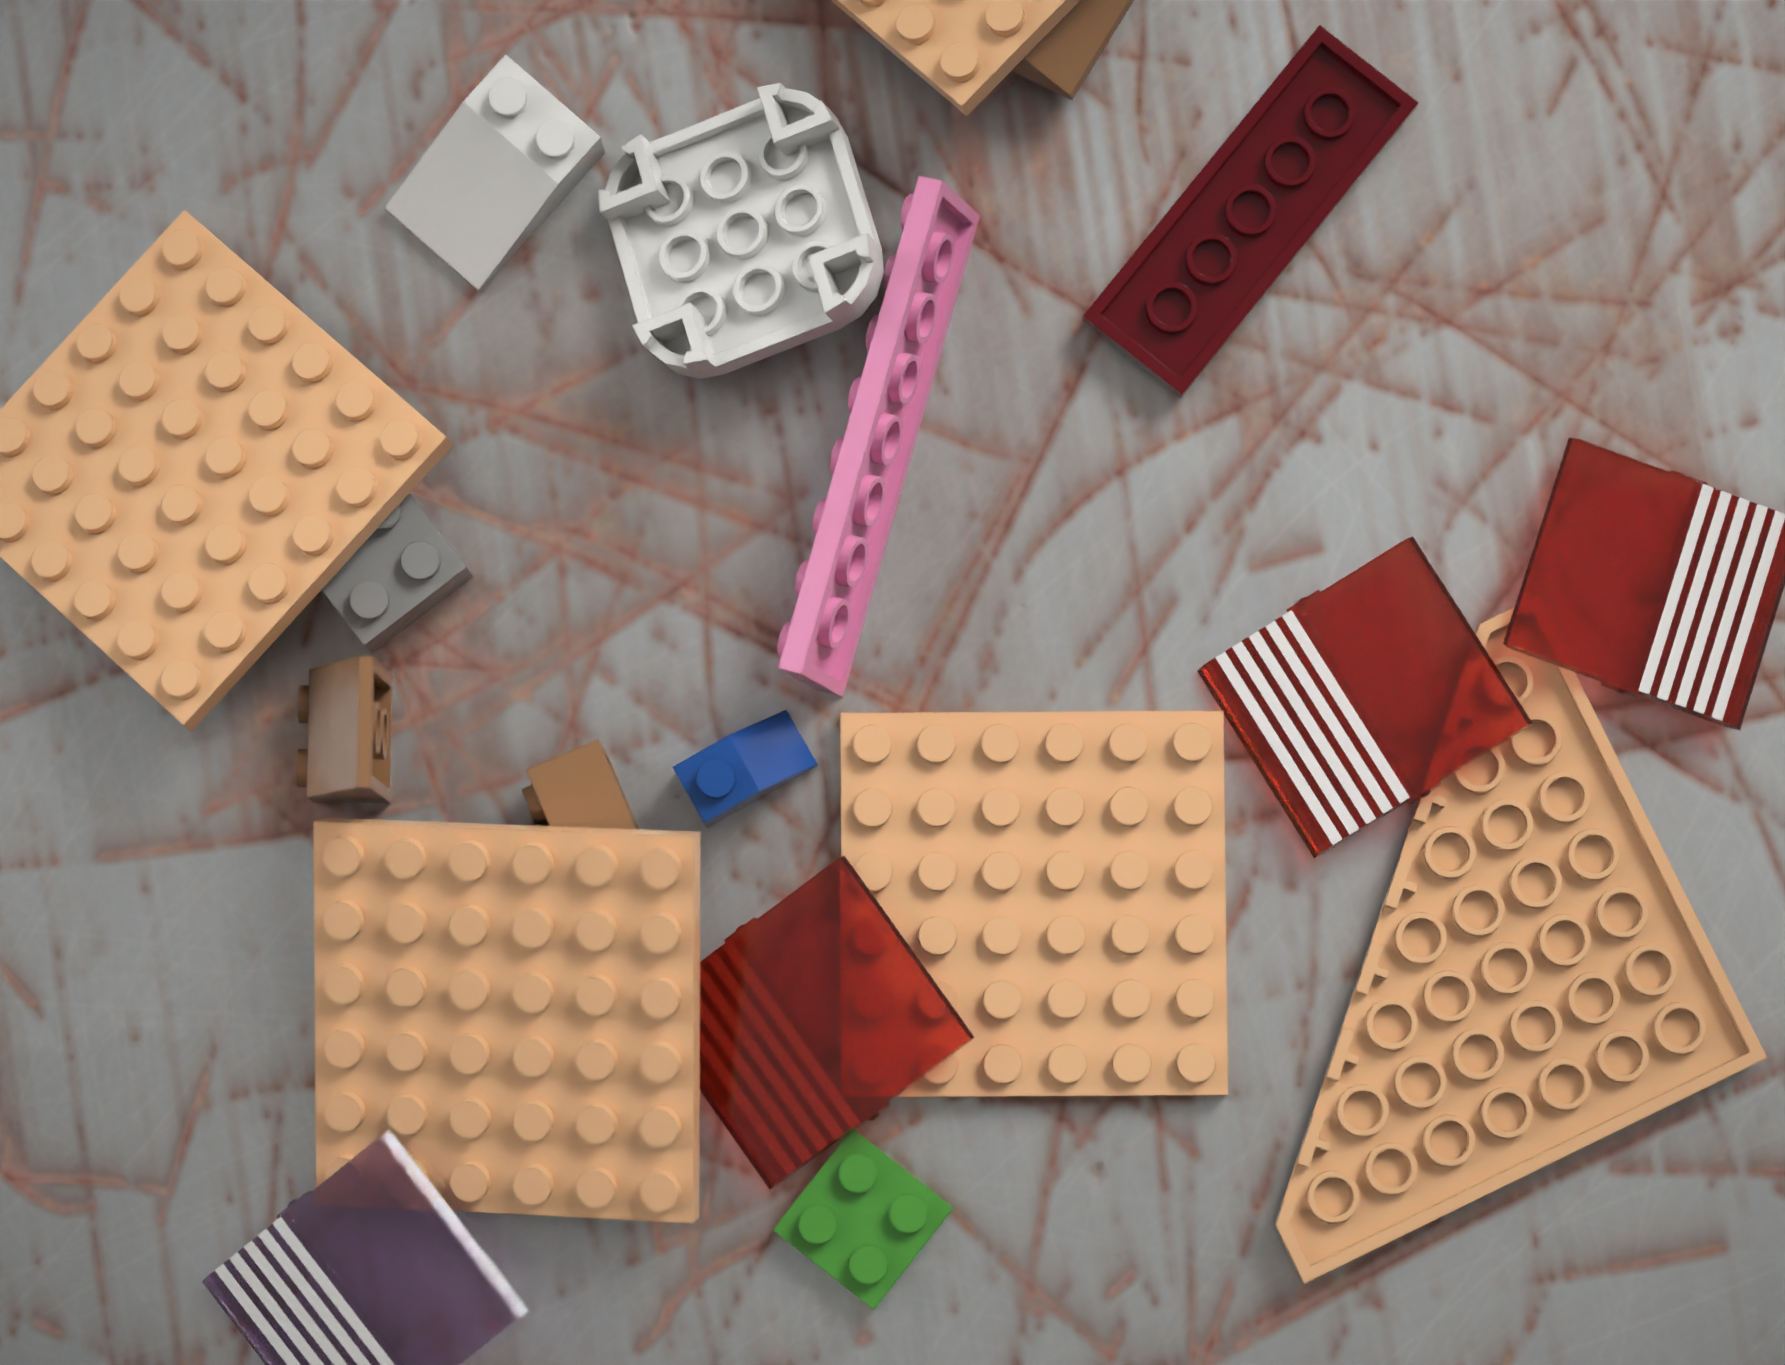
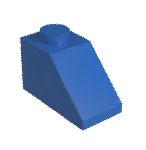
M784 710L724 737L673 766V769L704 824L709 828L815 768L818 764L787 710Z

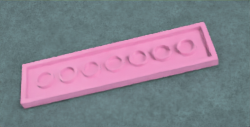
M919 176L914 194H909L904 201L900 217L903 232L897 253L890 256L884 269L883 287L886 292L879 315H875L871 319L867 329L865 345L868 355L862 376L856 377L851 385L848 396V409L851 414L845 435L837 440L832 451L830 468L833 477L827 498L822 499L815 510L813 518L815 540L809 560H805L801 564L796 576L795 593L798 597L791 622L789 621L784 625L778 639L777 652L780 658L778 668L816 690L843 697L980 218V215L942 180Z

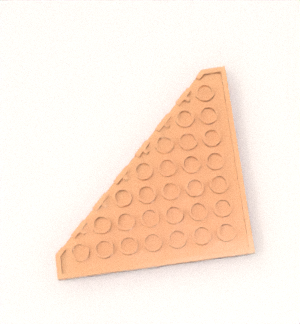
M1534 597L1479 624L1468 651L1274 1223L1286 1251L1304 1284L1767 1058L1538 597Z

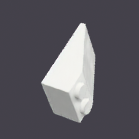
M505 55L462 102L385 209L480 292L605 154L602 139L510 57Z

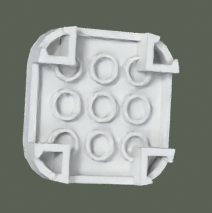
M781 83L757 87L759 99L652 142H649L640 134L621 146L625 154L610 172L605 190H598L599 211L609 221L638 322L632 326L642 345L677 374L703 379L732 372L843 328L862 316L877 297L884 275L882 247L848 137L831 110L822 100L819 101L808 92L788 89Z

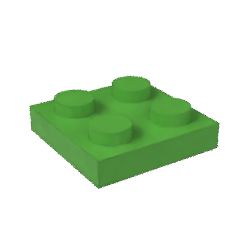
M851 1129L774 1227L773 1231L875 1310L953 1210V1207L856 1130Z

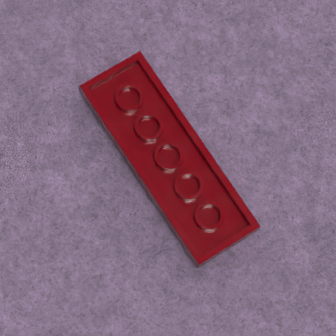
M1319 25L1086 311L1082 321L1175 395L1182 398L1414 112L1419 102Z

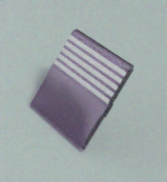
M390 1129L312 1192L310 1190L298 1199L290 1201L288 1207L276 1216L277 1220L202 1281L265 1365H460L529 1310Z

